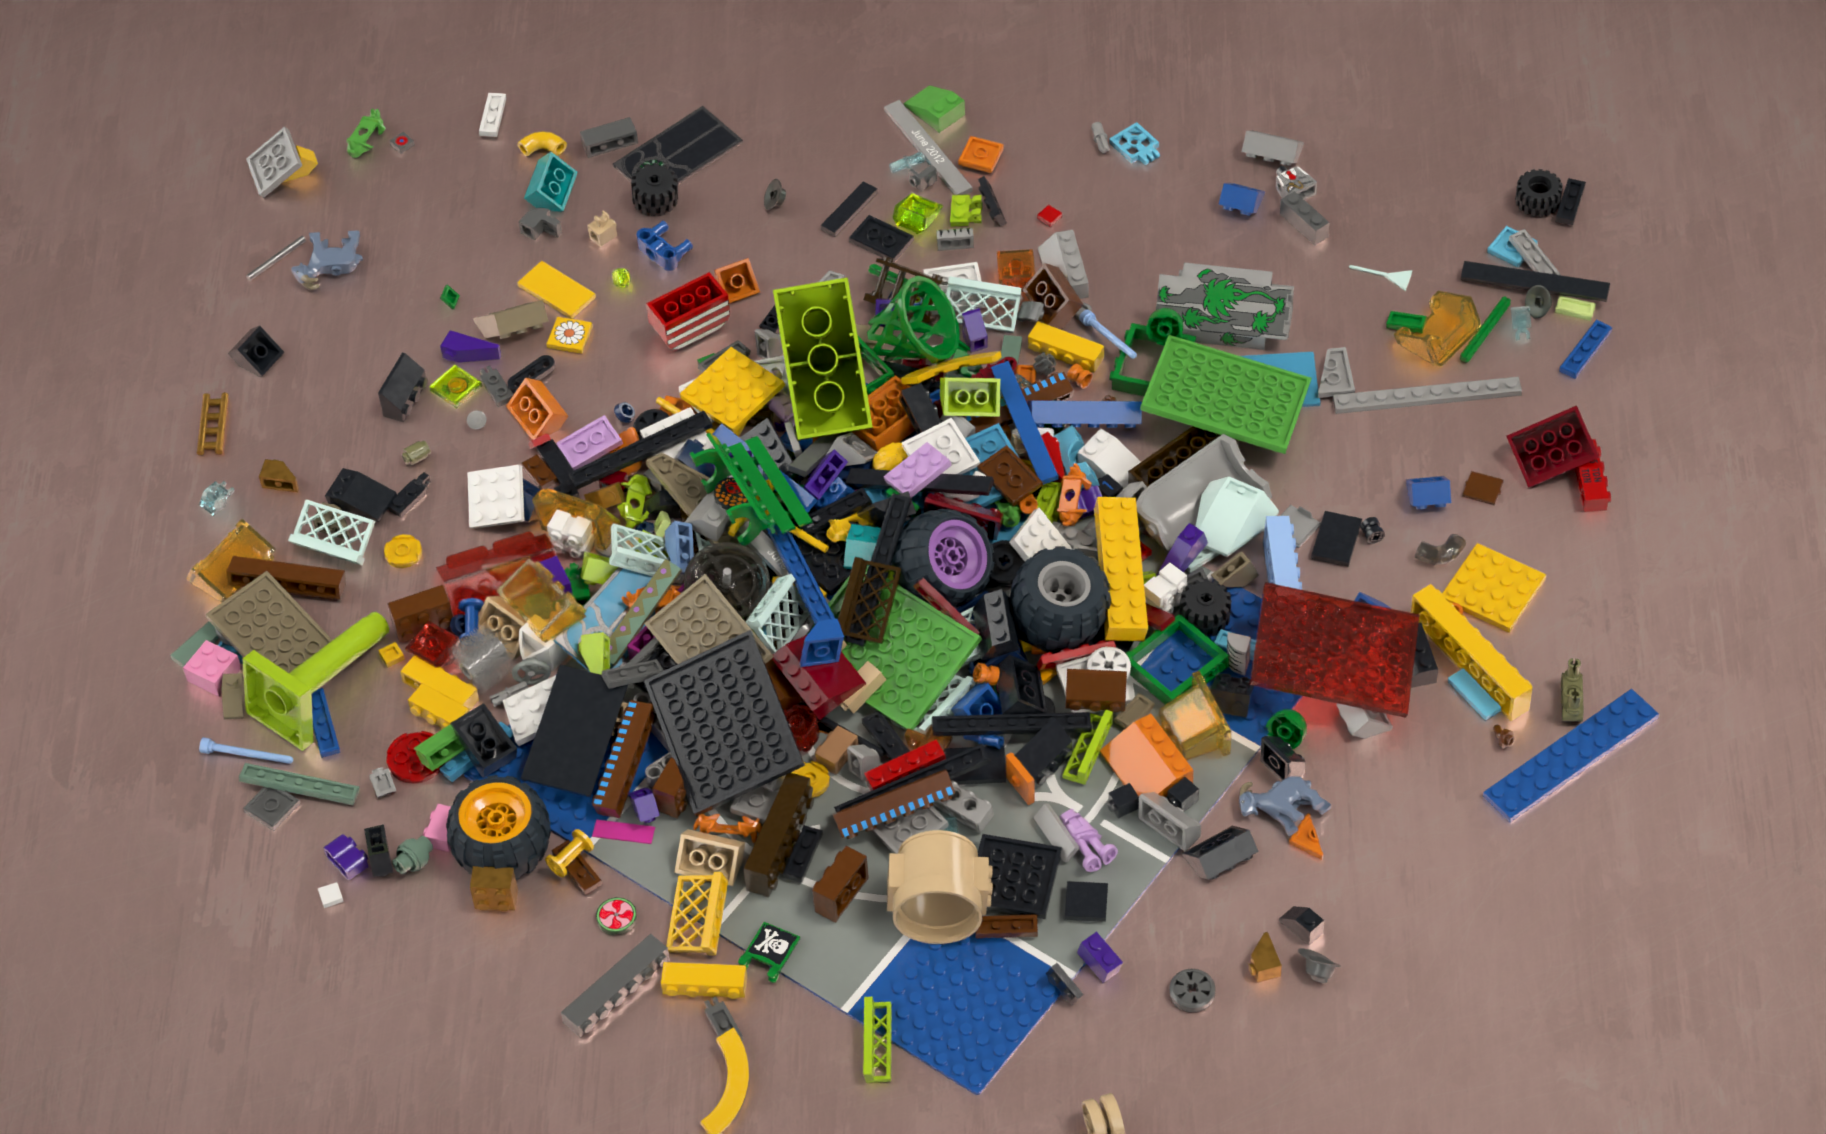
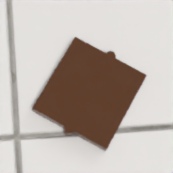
M1471 471L1468 481L1465 482L1466 487L1462 497L1495 505L1498 495H1501V487L1504 480Z

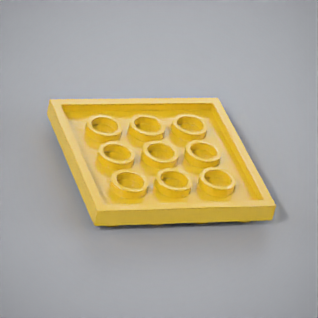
M730 347L680 393V397L699 411H705L708 417L720 425L722 423L735 433L784 388L785 383L782 379L733 347Z
M1477 543L1442 594L1448 602L1461 605L1464 612L1510 633L1545 581L1546 574Z

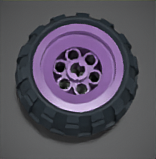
M931 510L914 517L902 529L891 566L902 569L898 584L930 604L913 587L920 579L924 578L954 608L964 605L983 591L989 582L988 576L993 572L994 562L992 553H994L992 543L990 544L987 537L988 533L983 526L981 527L976 523L975 518L956 510Z

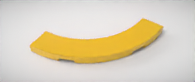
M1001 351L974 354L936 363L905 375L901 378L902 384H919L940 372L946 373L957 370L959 367L992 364L1001 359Z
M734 1027L716 1038V1042L720 1046L727 1064L728 1076L726 1088L720 1102L707 1117L701 1120L700 1124L708 1134H721L729 1127L740 1111L747 1092L749 1079L747 1054Z

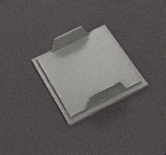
M1290 505L1280 515L1289 516L1290 524L1294 525V535H1292V538L1296 539L1297 548H1300L1321 525V522L1312 517L1311 512L1301 506L1297 509Z

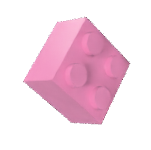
M206 640L183 669L188 682L219 697L222 693L223 674L238 673L241 670L238 655Z

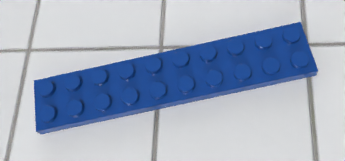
M1631 688L1485 790L1483 797L1511 823L1659 718V713Z

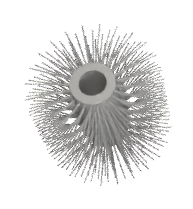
M487 632L484 634L485 637L483 639L480 637L479 642H474L473 647H468L464 653L461 651V655L455 658L459 662L458 666L460 668L458 669H461L462 673L470 681L472 680L473 684H481L483 688H485L483 686L485 682L483 683L481 680L483 678L486 680L488 675L489 683L494 685V683L490 682H494L491 679L492 671L498 670L499 665H504L508 659H511L507 655L508 651L506 649L508 648H505V644H502L496 636L494 637L493 633L488 634ZM506 662L507 665H506L504 668H501V667H500V669H501L500 671H501L502 674H503L502 671H503L505 668H508V669H509V667H508V666H509V665H508L509 662H508V663ZM494 672L495 678H496V679H499V680L501 681L500 678H497V677H496V676H497V675H496L497 673Z

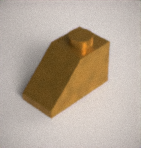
M276 459L264 460L259 474L262 488L290 492L299 491L296 477L283 461Z
M620 482L584 494L590 512L602 510L626 500Z
M1268 932L1263 933L1251 954V963L1248 964L1250 974L1255 976L1257 983L1281 976L1282 965Z

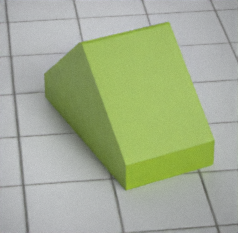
M848 277L773 290L798 441L873 428Z

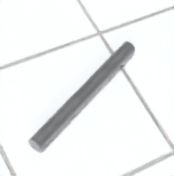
M304 236L299 237L247 274V279L252 281L305 243L306 239Z

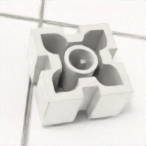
M556 510L547 525L548 535L551 538V550L563 554L569 552L573 558L583 560L584 552H591L595 545L594 534L591 533L593 530L592 521L580 516L574 518L571 517L570 513Z
M1167 564L1159 571L1157 577H1152L1144 584L1146 603L1172 614L1173 607L1180 605L1182 591H1185L1187 586V575L1173 564Z

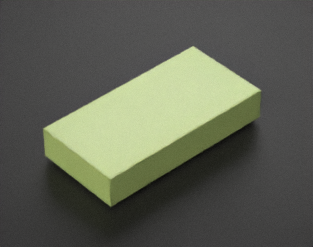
M1560 295L1555 313L1591 321L1596 303Z
M660 511L654 523L655 534L660 537H664L665 530L671 523L668 513Z

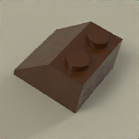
M670 758L652 789L658 811L678 819L680 813L686 810L688 802L686 801L683 779L674 758Z

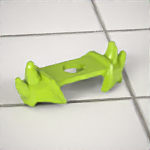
M641 474L634 475L628 483H621L627 489L626 501L619 504L617 508L621 517L626 521L625 527L631 529L635 525L641 524L649 515L648 511L643 516L642 513L645 496L652 495L648 478ZM630 500H636L639 503V507L636 509L632 508Z

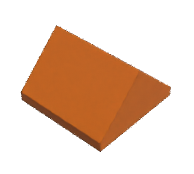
M749 258L714 270L715 279L729 296V303L760 292Z

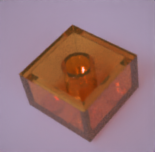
M1033 249L997 251L998 282L1000 285L1023 289L1035 275Z

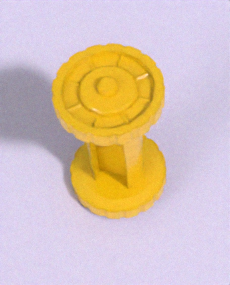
M575 829L572 832L573 840L556 857L548 855L545 858L548 867L559 877L563 878L567 875L565 867L583 850L591 852L594 849L591 839L579 829Z

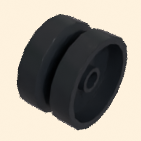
M1000 540L992 544L994 568L988 577L992 583L1000 587L1012 586L1017 571L1025 563L1009 543L1010 540Z

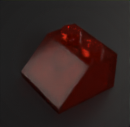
M428 621L405 647V651L435 668L446 666L454 662L455 658L452 655L458 654L455 650H457V646H460L457 644L460 639Z

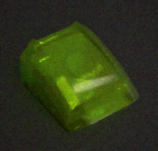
M911 193L895 205L893 220L897 227L901 226L919 234L931 225L942 210L943 205Z

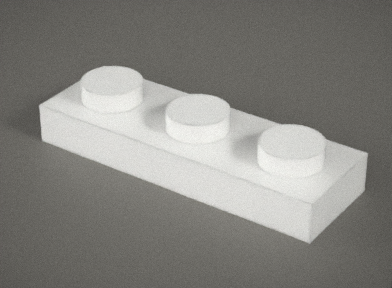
M488 93L479 129L480 136L497 137L507 99L506 94Z

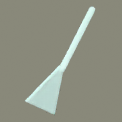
M1349 265L1351 269L1384 276L1405 291L1413 270L1385 273Z

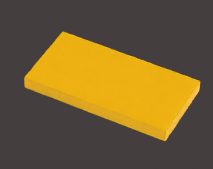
M543 261L539 262L517 282L518 287L537 299L543 300L545 304L570 319L577 316L596 298L594 292Z

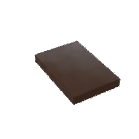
M1007 445L977 466L979 472L985 476L993 477V486L1012 506H1015L1043 486V482Z

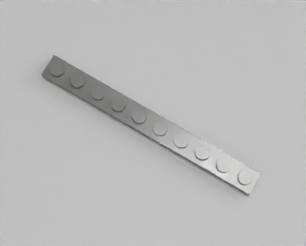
M1519 377L1337 394L1333 395L1335 413L1341 414L1522 396V388Z

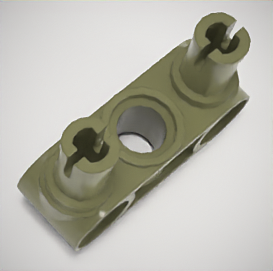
M1573 658L1569 659L1568 669L1565 673L1562 672L1561 676L1562 721L1583 722V675L1579 671L1581 661L1576 658L1574 664Z

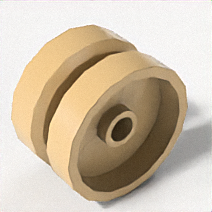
M1112 1093L1100 1096L1099 1104L1094 1098L1082 1101L1083 1116L1089 1134H1125L1120 1109Z

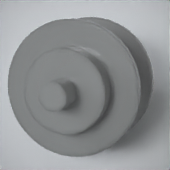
M479 410L471 412L467 417L469 427L476 430L484 427L487 421L486 415Z

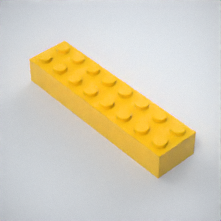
M1097 497L1094 516L1098 562L1101 571L1105 572L1110 587L1108 592H1110L1111 596L1110 609H1107V617L1104 623L1105 640L1144 641L1148 630L1136 498Z
M1432 584L1413 594L1410 619L1415 624L1422 623L1425 634L1460 670L1464 668L1501 706V712L1510 721H1513L1529 711L1533 688L1531 683L1524 679L1518 670L1506 661L1503 654L1498 653L1494 649L1492 643L1486 640L1480 631L1473 627L1467 618L1456 610L1453 603L1448 602L1443 597L1441 591L1435 589Z

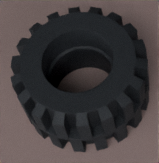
M1533 169L1531 172L1527 171L1519 177L1515 197L1516 205L1527 215L1531 214L1533 217L1535 215L1543 217V215L1549 216L1551 213H1555L1556 209L1560 206L1563 185L1560 178L1556 177L1554 173L1551 174L1548 170L1542 171L1543 169H1539L1536 171Z

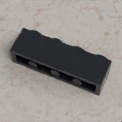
M922 383L901 390L899 401L917 435L944 422L940 420L935 404L932 405L930 394L926 388L924 389Z

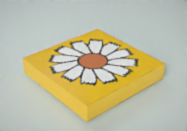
M557 317L547 341V348L582 354L593 327L592 322Z

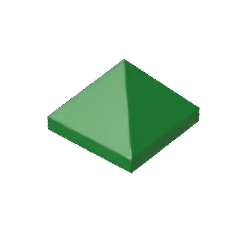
M445 285L440 299L453 310L460 295L449 285Z

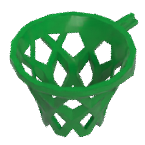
M915 276L906 280L899 293L888 306L868 322L872 326L867 332L868 340L878 341L873 351L878 356H885L884 361L924 358L934 364L949 359L956 349L966 353L970 351V347L959 340V324L949 299L934 281L926 277ZM913 287L918 288V290L912 292ZM922 291L926 293L921 305L909 306L910 296ZM930 298L932 299L935 306L928 305ZM925 311H938L941 318L934 326L922 322ZM915 312L910 321H908L907 313ZM885 324L881 335L875 334L880 325ZM893 330L902 331L897 337L893 335ZM914 332L924 334L918 339L915 336ZM933 334L943 337V343L935 347L930 346L926 341ZM884 343L895 346L893 350L881 349Z

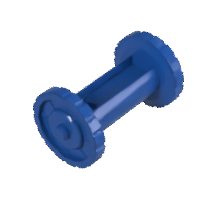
M468 598L463 599L458 604L459 610L465 612V633L459 636V641L462 645L463 643L467 644L463 639L465 636L467 637L466 640H469L470 637L474 638L473 635H481V633H477L479 631L475 628L478 629V612L481 611L484 604L482 600Z

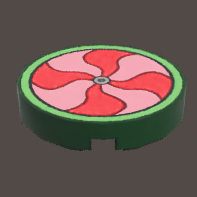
M619 897L604 901L596 913L598 927L609 935L619 933L622 935L629 932L637 921L635 906L631 901Z

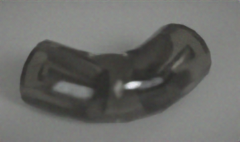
M1451 534L1441 546L1431 545L1422 541L1415 553V558L1433 565L1447 564L1454 561L1462 553L1466 546V541L1457 534Z

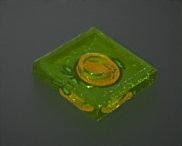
M454 365L429 387L430 391L457 409L482 387V382L457 365Z

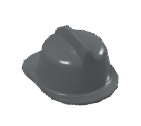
M1305 948L1298 949V952L1306 958V973L1317 982L1327 983L1328 979L1333 976L1336 967H1341V965L1332 962L1318 952Z

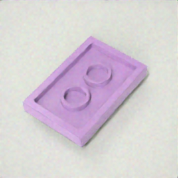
M604 415L558 441L556 444L573 470H576L622 445L623 442Z
M926 442L887 473L884 479L900 494L909 491L912 498L952 466L947 457Z

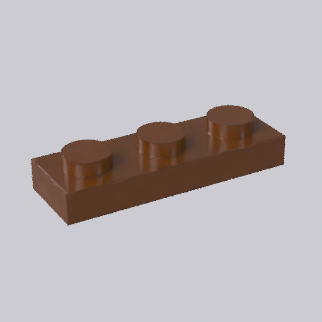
M567 840L552 849V855L556 857L570 841ZM580 854L565 867L569 876L585 895L602 885V880Z
M1037 915L982 916L981 925L976 931V938L1038 937Z

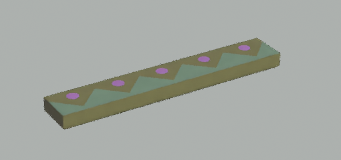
M667 559L663 561L611 635L610 663L616 666L627 650V645L640 632L644 623L649 619L682 572L681 568Z

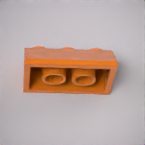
M530 378L524 379L506 405L532 440L546 433L551 435L559 431L569 417L542 381Z

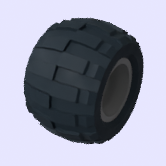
M1055 546L1051 550L1045 548L1027 559L1017 571L1016 577L1012 582L1009 597L1014 623L1020 633H1025L1028 641L1034 645L1039 644L1046 647V650L1052 651L1066 648L1073 650L1079 644L1084 645L1090 641L1103 627L1107 617L1106 612L1107 609H1110L1111 603L1110 592H1108L1110 591L1109 582L1105 572L1101 571L1099 563L1093 557L1089 558L1083 551L1076 548L1075 550L1067 549L1065 546Z

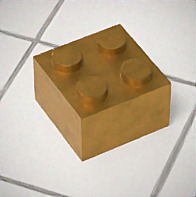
M473 866L470 890L475 909L483 911L488 909L500 911L515 910L518 886L514 868L495 869V867L482 868Z

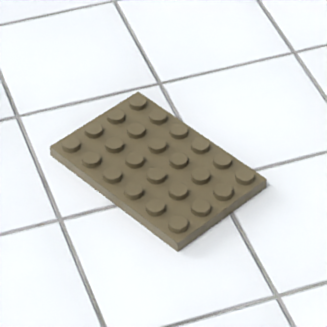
M268 571L206 613V618L242 657L255 650L288 673L332 641L328 634Z
M706 574L644 623L677 664L749 630L752 631ZM753 632L766 664L774 656Z

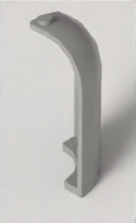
M1222 434L1149 485L1140 494L1136 506L1138 515L1147 532L1161 547L1170 551L1179 534L1189 523L1196 527L1201 496L1211 481L1229 476L1264 491L1269 499H1271L1272 494L1269 483L1258 476L1253 469L1249 471L1245 467L1243 462L1246 460L1242 456L1236 440Z

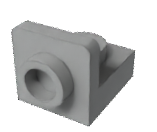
M377 768L372 771L373 774L369 775L377 798L396 792L389 768Z

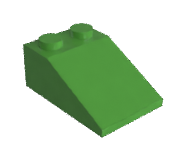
M930 85L904 103L907 109L938 133L965 116V100L953 91Z

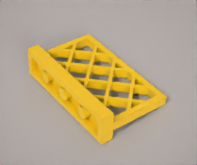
M714 872V875L678 876L666 945L669 953H706L708 956H716L728 880L722 872ZM684 882H692L694 884L688 891L684 892L682 890ZM705 882H711V887L703 892L700 886ZM698 889L702 895L695 901H692L688 896ZM687 898L691 904L681 911L679 909L680 903ZM706 898L708 905L700 911L697 905ZM695 907L699 913L689 920L685 915ZM684 917L688 922L678 930L676 924ZM703 917L705 923L697 930L693 924ZM692 926L696 932L686 939L682 933ZM681 936L684 942L678 947H673V941ZM700 936L702 938L701 946H692L690 943Z

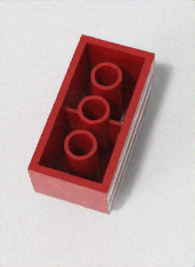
M710 272L646 303L650 325L666 345L673 350L682 349L718 331L727 323L730 317L729 296Z

